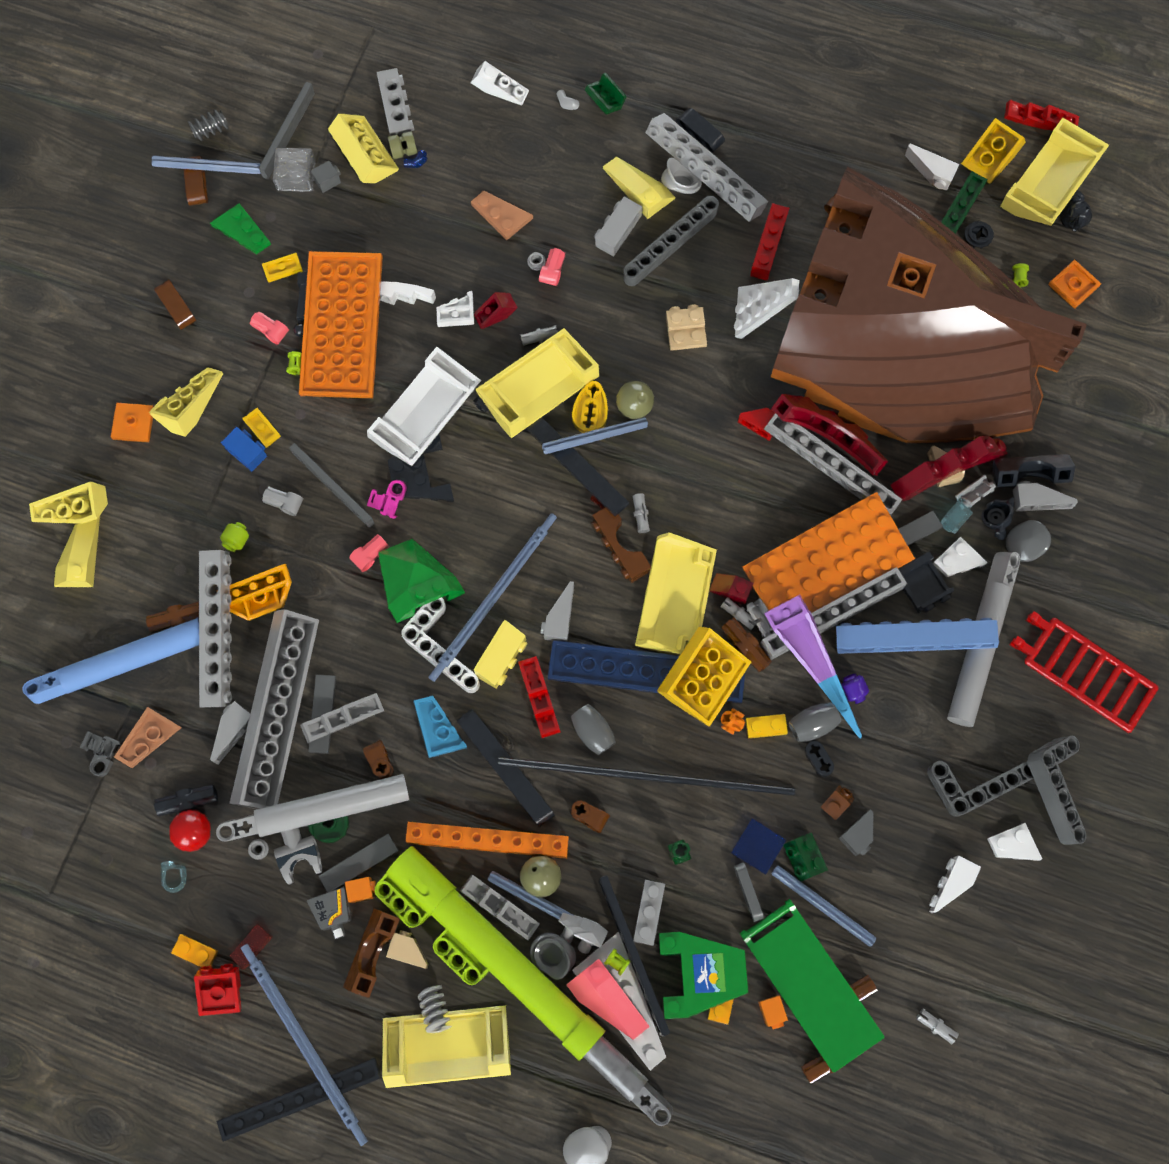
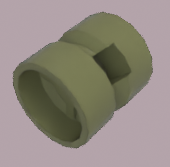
M412 131L404 132L400 137L397 134L388 136L393 160L403 158L404 154L407 156L417 154ZM406 141L408 148L403 149L401 142Z

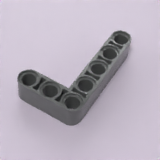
M1073 735L1053 739L1030 753L1027 760L1056 834L1063 845L1082 844L1086 840L1085 828L1058 765L1079 751V741Z
M937 761L930 765L927 771L947 811L954 817L962 816L1034 779L1032 773L1030 776L1024 773V767L1029 768L1028 762H1024L963 793L947 763ZM935 766L942 769V776L936 775L934 771ZM1007 775L1014 779L1013 785L1007 782ZM945 784H949L952 787L951 794L945 791ZM990 784L995 785L997 789L996 794L990 792ZM973 793L979 796V803L972 800ZM955 802H959L962 805L961 812L955 809Z

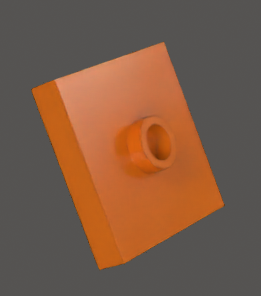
M1074 259L1048 285L1076 309L1100 287L1101 283Z
M116 403L111 439L149 442L153 417L149 412L154 406Z

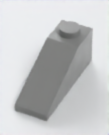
M1029 481L1020 482L1013 489L1015 511L1072 509L1078 503L1075 498L1038 483H1030Z
M569 582L546 616V622H542L541 634H544L545 640L568 642L574 582Z
M235 701L225 707L224 714L221 716L210 758L216 764L222 761L247 731L250 713Z

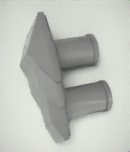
M562 913L559 922L565 926L560 935L569 943L572 942L574 936L582 939L578 945L580 952L589 953L592 945L601 948L608 931L597 922Z

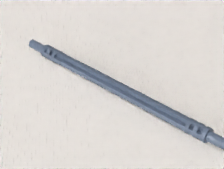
M551 513L543 525L536 529L532 537H530L529 541L443 653L442 657H440L438 665L428 677L430 680L435 682L444 668L448 667L455 656H457L484 617L548 534L547 530L557 518L554 514Z
M248 944L242 946L241 950L249 961L250 969L347 1129H351L360 1146L364 1145L368 1140L357 1124L359 1122L261 960H257Z

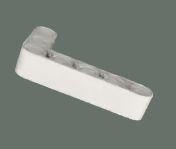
M443 598L423 605L402 629V637L405 642L435 667L438 665L436 658L439 655H443L446 650L426 634L446 611ZM435 602L441 603L439 609H433L432 605ZM422 617L429 618L426 624L419 623ZM410 631H415L416 636L408 639L407 634ZM430 643L431 647L429 650L423 651L421 650L422 645ZM456 658L442 671V673L468 693H474L480 687L476 674ZM453 667L461 668L460 673L457 675L451 674V669ZM468 679L476 681L472 687H467L465 683Z

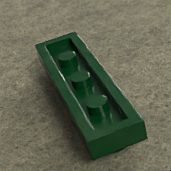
M972 171L941 223L956 234L988 179Z

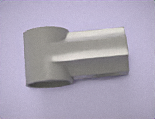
M268 487L264 491L262 501L279 508L288 515L296 516L303 498L292 492L285 493Z

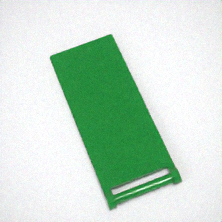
M789 898L785 901L786 904L747 931L743 930L739 934L831 1071L835 1073L884 1039V1035ZM787 912H792L793 917L755 943L752 942L751 937Z

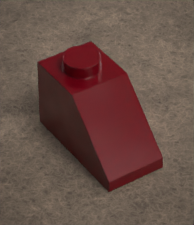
M495 292L474 313V316L480 328L484 329L507 319L517 309V306L510 293Z
M716 573L709 591L724 598H730L731 601L744 606L754 583L735 575Z

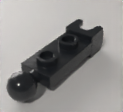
M299 272L297 280L300 292L296 317L298 323L294 326V334L300 338L303 337L307 272Z

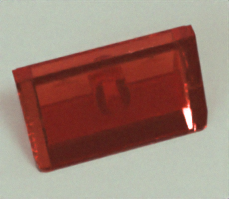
M257 924L230 957L241 969H246L250 963L242 952L241 947L248 944L254 955L257 956L271 940L272 936Z

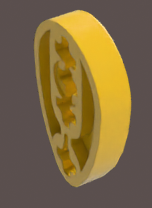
M597 381L589 382L581 390L574 403L572 421L575 428L582 433L604 428L607 422V399L601 384ZM593 387H596L597 391H595V394L592 398L591 390ZM590 404H593L592 416L594 417H591L590 427L586 428L587 416L585 415H588V407Z

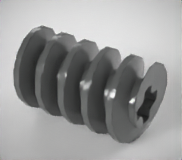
M214 109V116L207 112V119L203 115L200 116L201 121L194 118V125L188 121L195 139L198 138L200 141H203V135L209 138V132L215 136V129L221 133L222 126L227 130L229 129L221 109L220 113Z

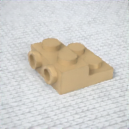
M690 305L687 307L688 309L672 307L669 311H666L670 351L707 347L703 307Z

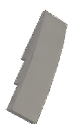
M377 693L302 723L300 726L307 743H310L379 714L384 709Z
M472 874L460 890L527 940L530 939L540 924Z

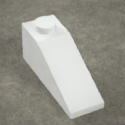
M909 144L905 154L907 159L930 184L938 189L948 190L959 164L913 144Z

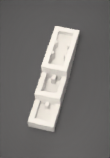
M381 282L380 300L395 305L397 299L413 305L416 298L431 304L436 299L435 292L432 289L400 282Z

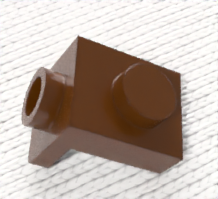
M839 785L822 804L821 808L834 820H837L851 805L854 797L847 788H842Z

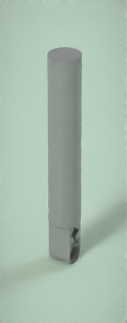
M997 552L995 554L975 620L980 621L981 618L997 620L998 638L1020 565V556L1017 552ZM996 648L967 649L947 717L950 722L965 727L974 726Z
M403 774L257 809L254 810L253 815L222 822L216 830V835L219 840L225 842L255 834L263 837L408 801L409 796ZM244 821H247L248 824H252L249 831H246V829L244 828L241 829V826H243ZM223 826H229L232 829L230 836L225 837L221 834L220 830Z

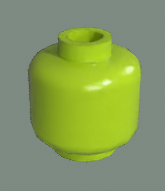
M236 522V524L231 523L224 529L220 540L223 547L235 552L243 548L249 538V534L246 531V526L239 522Z

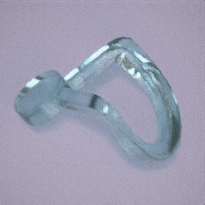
M173 861L162 862V887L170 893L179 892L186 884V867L175 865ZM170 868L180 870L181 883L176 888H169L166 885V871Z

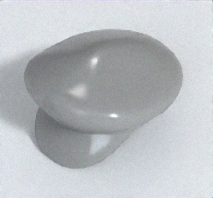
M671 157L668 159L667 169L664 170L661 177L663 185L684 194L697 192L702 185V181L675 158Z
M601 1126L583 1127L572 1132L566 1138L563 1145V1156L566 1163L605 1164L612 1145L610 1134Z

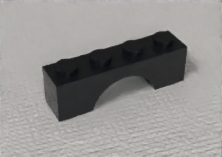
M1069 454L993 459L991 475L997 487L1016 486L1021 478L1028 476L1043 477L1052 483L1073 482L1076 466Z

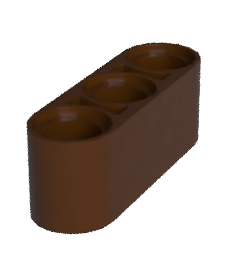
M202 156L187 157L194 159H203ZM184 169L188 204L191 206L208 203L205 170Z
M170 280L153 288L180 330L196 322L195 317Z

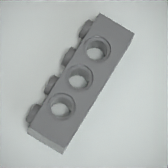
M397 68L377 72L390 136L397 134L400 137L404 132L414 131L412 120H408V116L411 115L409 105H405L404 102L408 100L406 90L401 88L404 85L403 76L398 74Z

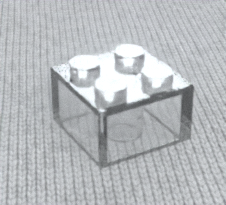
M275 148L273 182L277 191H313L311 170L314 169L315 159L311 148Z

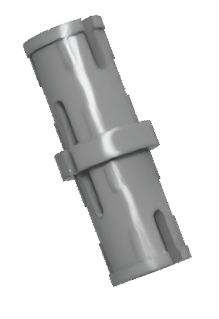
M556 325L541 330L537 328L536 331L520 334L523 346L535 342L542 343L543 340L549 339L558 333Z
M635 494L632 496L635 512L633 513L634 517H636L638 533H646L650 531L647 517L649 512L646 509L644 494Z
M726 598L725 603L723 602L720 606L734 616L736 620H739L748 627L749 630H752L754 625L758 623V620L754 621L752 616L745 611L744 607L740 608L730 598Z
M924 1008L920 1013L926 1019L919 1014L917 1015L916 1020L929 1027L933 1034L940 1035L951 1045L956 1040L951 1038L949 1034L956 1039L958 1038V1032L945 1025L942 1019L935 1018Z

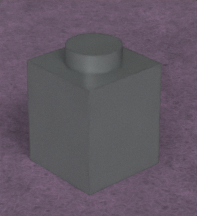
M330 161L311 170L313 179L322 193L341 183L339 178L341 173L336 165L333 166Z

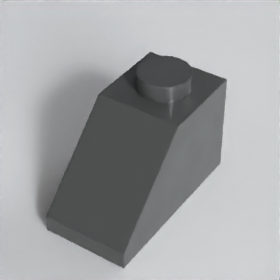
M871 809L839 837L854 856L859 854L863 856L871 849L869 846L873 842V811Z

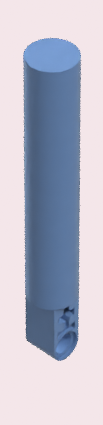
M199 618L29 680L23 685V693L33 703L39 704L199 646Z

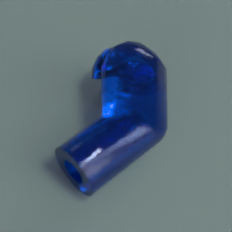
M423 150L418 151V156L415 159L404 158V167L420 168L427 162V152Z

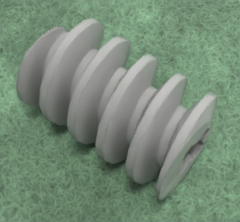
M442 985L428 987L417 996L418 1000L422 1001L419 1005L420 1008L424 1009L421 1013L422 1016L426 1017L423 1022L425 1025H428L425 1028L427 1033H439L452 1027L445 1025V1023L450 1021V1017H443V1015L448 1013V1009H441L446 1004V1001H439L444 996V993H437L442 988Z

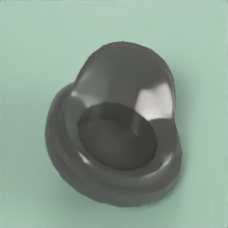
M1028 520L1018 524L1010 530L1006 538L1008 552H1017L1021 562H1030L1039 558L1051 545L1050 532L1043 523L1036 520Z
M543 933L533 941L530 947L532 963L541 972L553 979H562L575 965L576 953L574 948L557 934Z

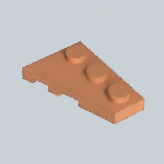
M483 191L471 201V205L506 240L533 219L532 214L486 191Z
M147 707L114 758L133 768L182 727Z

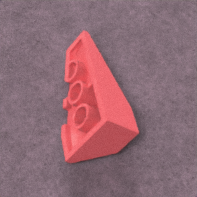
M600 959L596 960L566 984L581 1004L634 1040L650 1027Z

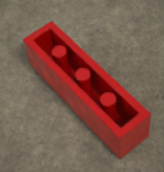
M772 203L750 276L768 281L787 220L788 207Z

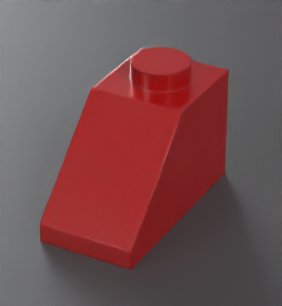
M769 408L743 412L739 415L738 423L770 441L772 435L765 431L764 428L775 412Z

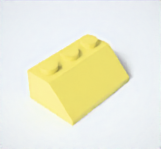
M506 620L503 621L474 668L478 679L496 689L499 685L502 686L507 678L506 672L509 668L512 669L515 666L517 654L519 652L522 653L527 645V642H525L526 636Z

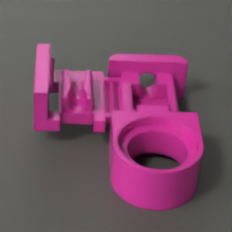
M401 480L392 481L388 486L386 494L383 493V495L377 494V491L372 489L367 506L381 510L380 513L382 515H387L390 518L398 517L395 513L399 501L404 499L407 490L406 484ZM395 483L401 484L403 488L400 494H396L392 490Z

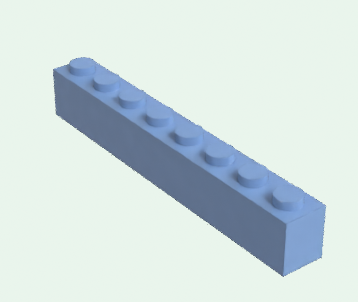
M965 618L952 622L950 619H943L940 622L922 620L919 623L901 621L900 624H892L886 621L876 625H872L870 622H863L860 625L842 623L840 626H836L838 654L998 648L999 644L997 620H992V618H981L980 621H972V619Z

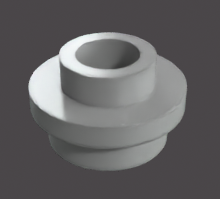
M538 252L532 253L527 260L528 266L532 270H540L546 263L545 257Z
M261 839L252 841L248 847L249 855L257 860L263 859L269 851L268 844ZM257 846L262 847V851L260 853L256 852Z

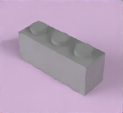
M625 196L615 204L614 212L606 217L602 229H598L594 236L595 246L613 257L642 216V206Z
M644 881L633 941L636 943L654 945L665 888L664 883Z

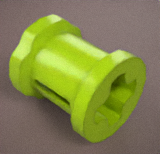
M1022 263L1013 265V281L1019 287L1027 286L1029 283L1027 280L1029 266Z
M296 351L288 353L289 367L286 368L287 373L300 375L302 353Z
M614 948L604 964L610 965L621 976L631 960H626Z

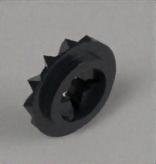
M975 221L966 227L964 238H966L967 244L973 245V248L980 247L982 249L985 246L988 247L992 242L994 232L987 223ZM981 230V237L977 240L976 234Z

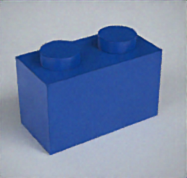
M236 427L221 444L252 472L267 457L264 452L265 447L259 441L254 442L251 440L252 436L245 429L241 431Z

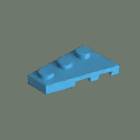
M433 696L414 700L428 758L467 748Z

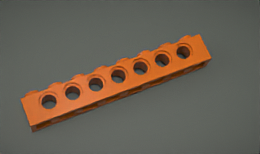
M408 822L406 843L567 858L569 836Z

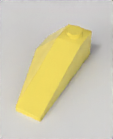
M615 157L603 166L606 173L613 178L614 182L628 198L642 206V213L647 219L675 199V196L661 182L618 157Z
M206 368L190 379V384L184 388L178 387L174 395L169 398L166 396L162 398L151 409L150 415L171 433L186 437L198 423L223 375L222 371Z
M88 482L30 503L32 522L83 524L99 518L108 501L105 486Z

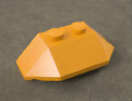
M286 564L231 584L230 595L232 600L230 612L250 621L284 608L292 583Z

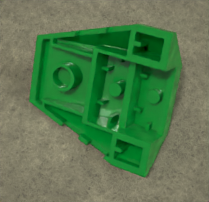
M413 539L378 552L387 606L397 623L414 616L416 608L445 596L449 601L465 594L456 576Z

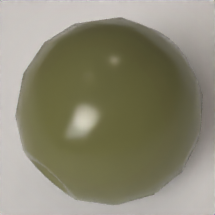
M640 381L625 383L619 389L616 396L618 410L622 415L631 419L645 417L654 405L652 389Z
M545 855L531 857L524 863L520 871V881L524 890L535 897L543 898L550 896L560 886L562 879L561 870L557 862Z

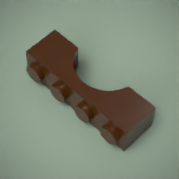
M606 508L593 514V522L591 524L596 532L599 531L602 535L601 541L606 548L609 547L612 551L610 555L616 564H620L622 568L620 571L625 580L629 579L633 583L650 573L651 566L642 551H628L618 543L616 533L622 525V519L619 514L614 516Z
M373 909L343 988L352 993L367 998L370 997L377 979L376 964L379 954L386 942L393 938L400 918Z

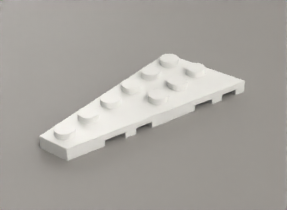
M791 278L738 287V300L735 308L737 315L734 324L735 337L742 339L795 301L799 293V280Z
M617 932L601 948L599 947L572 971L578 976L596 960L600 959L650 1026L634 1040L620 1031V1033L651 1071L666 1058L632 965L629 963L620 976L618 971L610 965L604 964L614 948L626 960L629 959L619 932Z

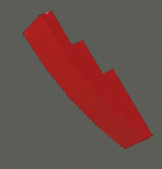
M1009 100L1006 103L1004 118L1023 125L1053 131L1061 119L1064 118L1078 126V115L1052 105L1044 108L1031 102L1023 105Z
M537 656L519 661V667L541 737L544 738L560 733Z

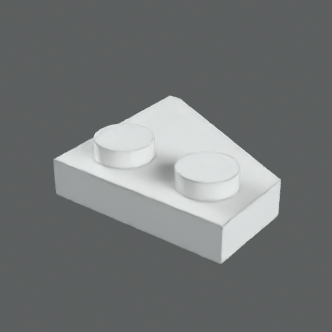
M472 291L467 292V296L459 300L455 298L448 304L437 307L438 327L474 324Z
M960 537L933 564L946 577H949L959 572L963 573L973 568L983 567L987 562Z
M1026 823L987 838L997 858L1042 860Z

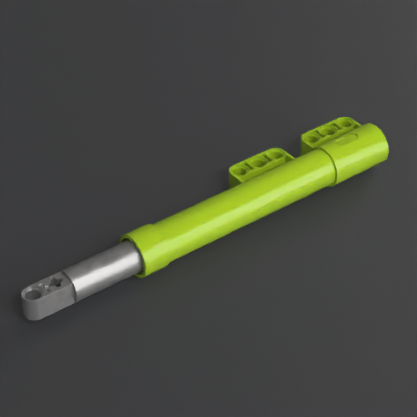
M414 846L409 847L396 859L386 874L376 884V896L408 927H417L423 924L429 916H433L445 928L433 943V950L465 983L475 985L490 971L563 1042L562 1045L578 1061L584 1057L629 1102L632 1101L655 1124L664 1126L669 1123L673 1114V1108L670 1103L647 1082L648 1079L602 1036L605 1030L589 1014L586 1015L532 964L457 892L456 887ZM384 884L389 886V894L383 891ZM398 898L404 901L403 908L399 907L397 903ZM413 912L418 914V922H415L412 919ZM442 940L447 942L448 950H444L441 947ZM456 955H460L463 958V964L456 962ZM471 969H474V970L477 971V973H478V978H477V979L473 978V977L470 975V970H471ZM647 1095L650 1096V1100H643ZM657 1110H665L668 1116L660 1117Z

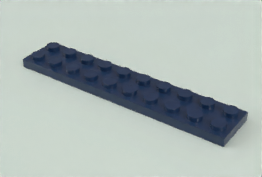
M553 640L548 680L659 693L657 692L658 688L679 656ZM745 673L726 702L742 703Z

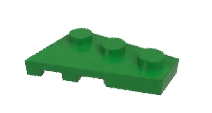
M240 203L210 222L213 228L222 231L224 235L233 238L256 255L271 245L268 238Z

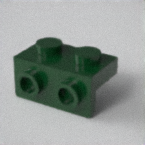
M603 73L599 81L588 84L585 88L586 93L606 115L621 110L627 98L607 73Z
M812 833L783 845L794 873L800 882L828 870Z

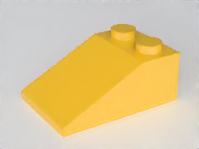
M995 118L961 164L970 171L988 179L987 182L991 184L1026 143L1025 138Z

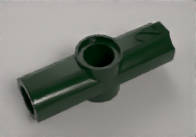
M684 839L667 846L670 852L669 857L675 865L692 859L689 853L691 850L688 843H685Z

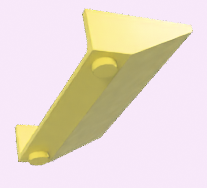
M669 532L657 536L635 646L670 655H681L698 627H702L716 549Z

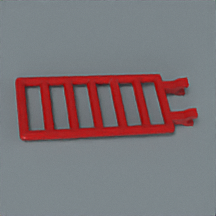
M1035 611L1029 614L1025 621L1043 630L1042 634L1033 647L1019 636L1014 638L1009 644L1011 647L1027 655L1024 660L1025 664L1125 732L1131 733L1158 691V685L1059 619L1054 617L1047 622ZM1057 627L1065 635L1043 667L1035 662L1034 659L1054 628ZM1073 638L1082 645L1061 678H1059L1050 671ZM1088 649H1090L1099 656L1078 689H1076L1067 682ZM1106 660L1114 665L1115 668L1093 701L1084 693ZM1123 671L1132 679L1110 712L1102 707L1101 704ZM1138 683H1141L1149 690L1129 722L1126 723L1117 716Z

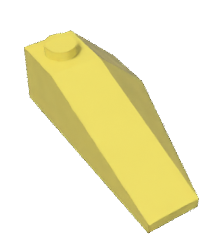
M100 516L83 524H75L56 566L55 587H93Z

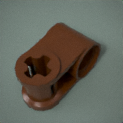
M379 740L363 748L364 755L373 773L380 779L392 777L394 772L393 766L383 742ZM385 766V773L382 774L380 772L382 770L381 767Z
M582 800L575 802L571 808V815L575 820L597 833L602 832L610 817L605 811ZM575 807H584L583 811L585 812V814L581 813L580 815H577V810L575 809Z

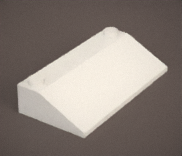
M436 347L425 360V367L382 419L378 417L367 430L368 438L384 450L413 466L481 380Z

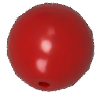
M183 811L176 815L170 823V840L181 851H197L204 847L210 839V821L199 811Z

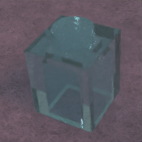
M958 500L940 522L945 530L955 534L973 512Z

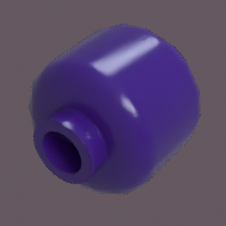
M854 673L842 679L841 686L848 702L854 701L855 704L866 700L865 696L869 693V688L863 676Z

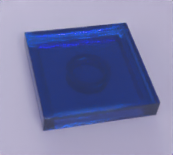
M751 819L731 854L766 875L786 839Z

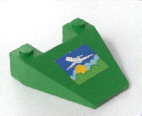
M682 932L659 933L660 954L663 956L681 955L684 996L663 997L665 1019L690 1018L748 993L745 950Z

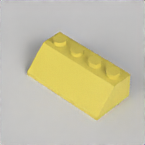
M337 115L328 130L363 183H377L399 170L365 116Z

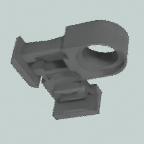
M87 732L80 748L86 751L88 749L94 751L93 754L95 755L89 766L92 774L103 777L109 773L114 763L111 759L118 745L122 746L121 742L108 736L102 738ZM103 762L105 765L104 770L97 773L95 771L96 764Z

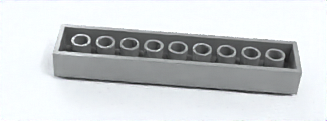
M285 609L274 611L230 804L256 810L278 805L318 628V619Z

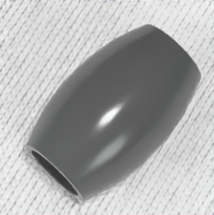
M832 702L820 703L808 707L795 715L789 721V727L797 742L811 741L831 732L841 723V717Z
M591 705L583 706L571 716L577 735L595 754H602L616 743L610 725Z

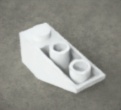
M486 61L477 68L471 84L485 93L519 105L523 104L529 92L527 88Z
M956 856L953 859L950 858L946 866L947 874L945 877H941L937 886L940 889L937 895H933L929 906H931L929 912L935 913L973 886L981 867L961 856Z

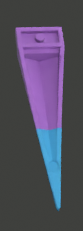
M799 594L765 612L764 614L774 632L821 687L856 735L861 738L862 734L811 611L808 610L801 595Z

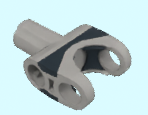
M299 828L281 832L285 845L274 849V854L286 883H294L293 869L300 860H307L313 866L316 874L321 873V857L314 836L302 839Z

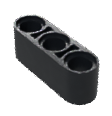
M688 108L676 119V123L711 153L716 151L725 142L723 134L693 108Z

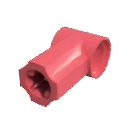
M550 249L546 264L541 269L539 282L553 286L558 285L561 267L565 258V253L561 249Z
M261 312L255 313L251 318L250 325L265 334L276 345L281 342L289 331L283 323L278 320L274 321Z
M377 534L365 546L354 550L349 559L362 572H365L374 564L375 559L379 557L378 552L388 549L389 545Z

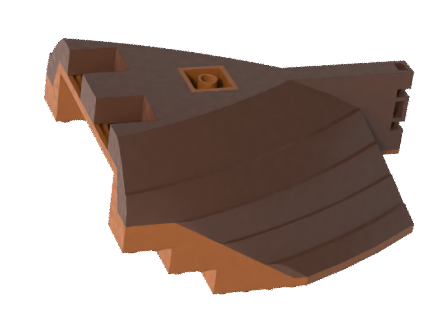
M847 167L811 260L800 295H798L771 378L806 389L804 397H809L813 402L839 410L837 416L844 422L857 424L861 428L905 443L954 442L974 440L979 436L989 435L992 438L1028 432L1034 427L1044 396L1036 376L1038 368L1042 367L1057 373L1064 365L1065 360L1067 361L1074 349L1082 341L1087 324L1043 310L1033 298L1003 271L932 215L893 189L882 186ZM846 227L849 232L842 233L839 228ZM822 293L825 295V298L819 300L815 297V294Z

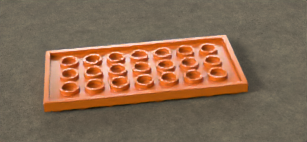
M309 251L299 383L300 396L373 398L383 259L381 253Z
M876 492L746 564L742 569L749 581L754 583L753 588L756 594L765 603L768 610L800 594L808 610L812 613L892 569L902 567L915 558Z

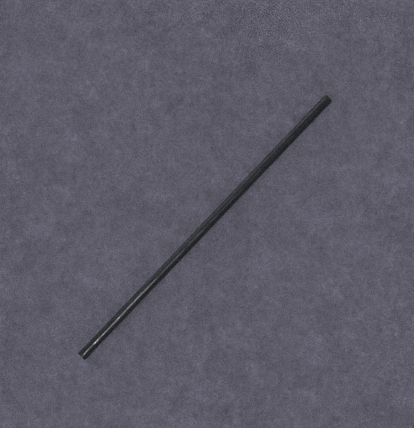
M499 757L498 765L795 795V788L505 757Z

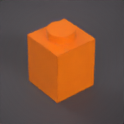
M370 877L345 882L348 902L355 903L375 898L376 882L372 881Z
M779 995L758 1002L767 1027L772 1026V1029L784 1026L783 1022L788 1021Z

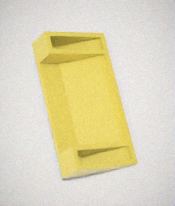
M1062 118L1026 172L1006 194L1000 207L1017 217L1052 226L1109 145Z
M563 328L476 389V392L499 425L513 438L581 390L589 382L598 378L599 365Z
M506 1005L448 1011L443 1017H450V1021L445 1023V1025L452 1027L439 1033L426 1032L425 1028L428 1025L424 1024L423 1020L426 1017L422 1016V1014L383 1018L382 1078L386 1088L511 1075Z

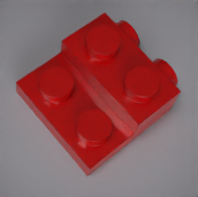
M224 964L218 969H213L212 966L207 965L201 967L196 972L194 982L199 1016L237 1013L241 1011L239 967H233V964Z

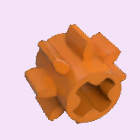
M734 708L731 711H725L721 716V723L723 724L721 728L731 734H734L735 731H741L745 725L744 714Z

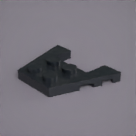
M439 434L413 466L396 456L387 460L391 480H401L406 484L407 490L404 498H423L434 501L447 500V502H454L450 484L431 488L424 454L443 450ZM395 483L393 485L394 493L400 494L403 490L401 484Z

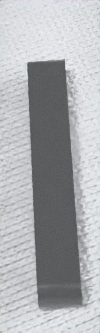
M714 196L704 198L624 267L623 279L625 284L628 286L637 285L714 219L719 205L717 198ZM642 262H647V263H649V264L643 265V264H641V263H642ZM634 273L635 276H629L628 274Z

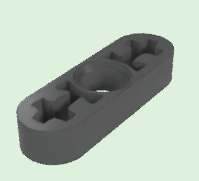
M744 862L734 865V870L753 922L764 919Z

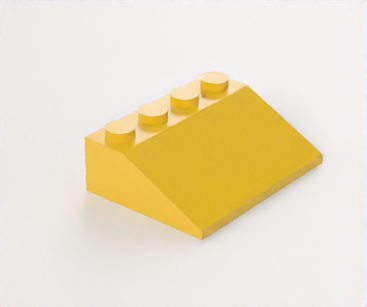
M698 627L657 692L710 727L751 664V661L712 629Z

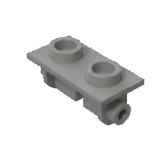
M985 474L955 495L960 510L971 508L972 505L981 500V496L985 497L994 491V488H996L993 482L989 483Z
M761 598L754 603L751 602L746 605V611L750 613L753 620H758L756 625L761 631L762 637L766 638L775 633L764 614L769 610Z

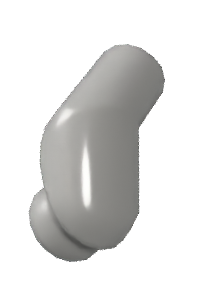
M559 90L556 93L562 108L568 110L578 109V100L567 97L564 90Z

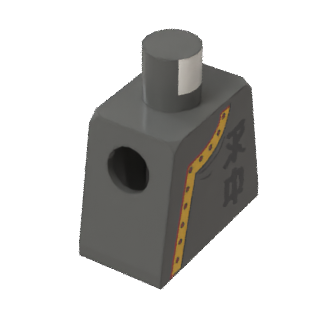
M345 887L307 900L321 930L331 929L334 939L346 936L343 924L351 921V911Z

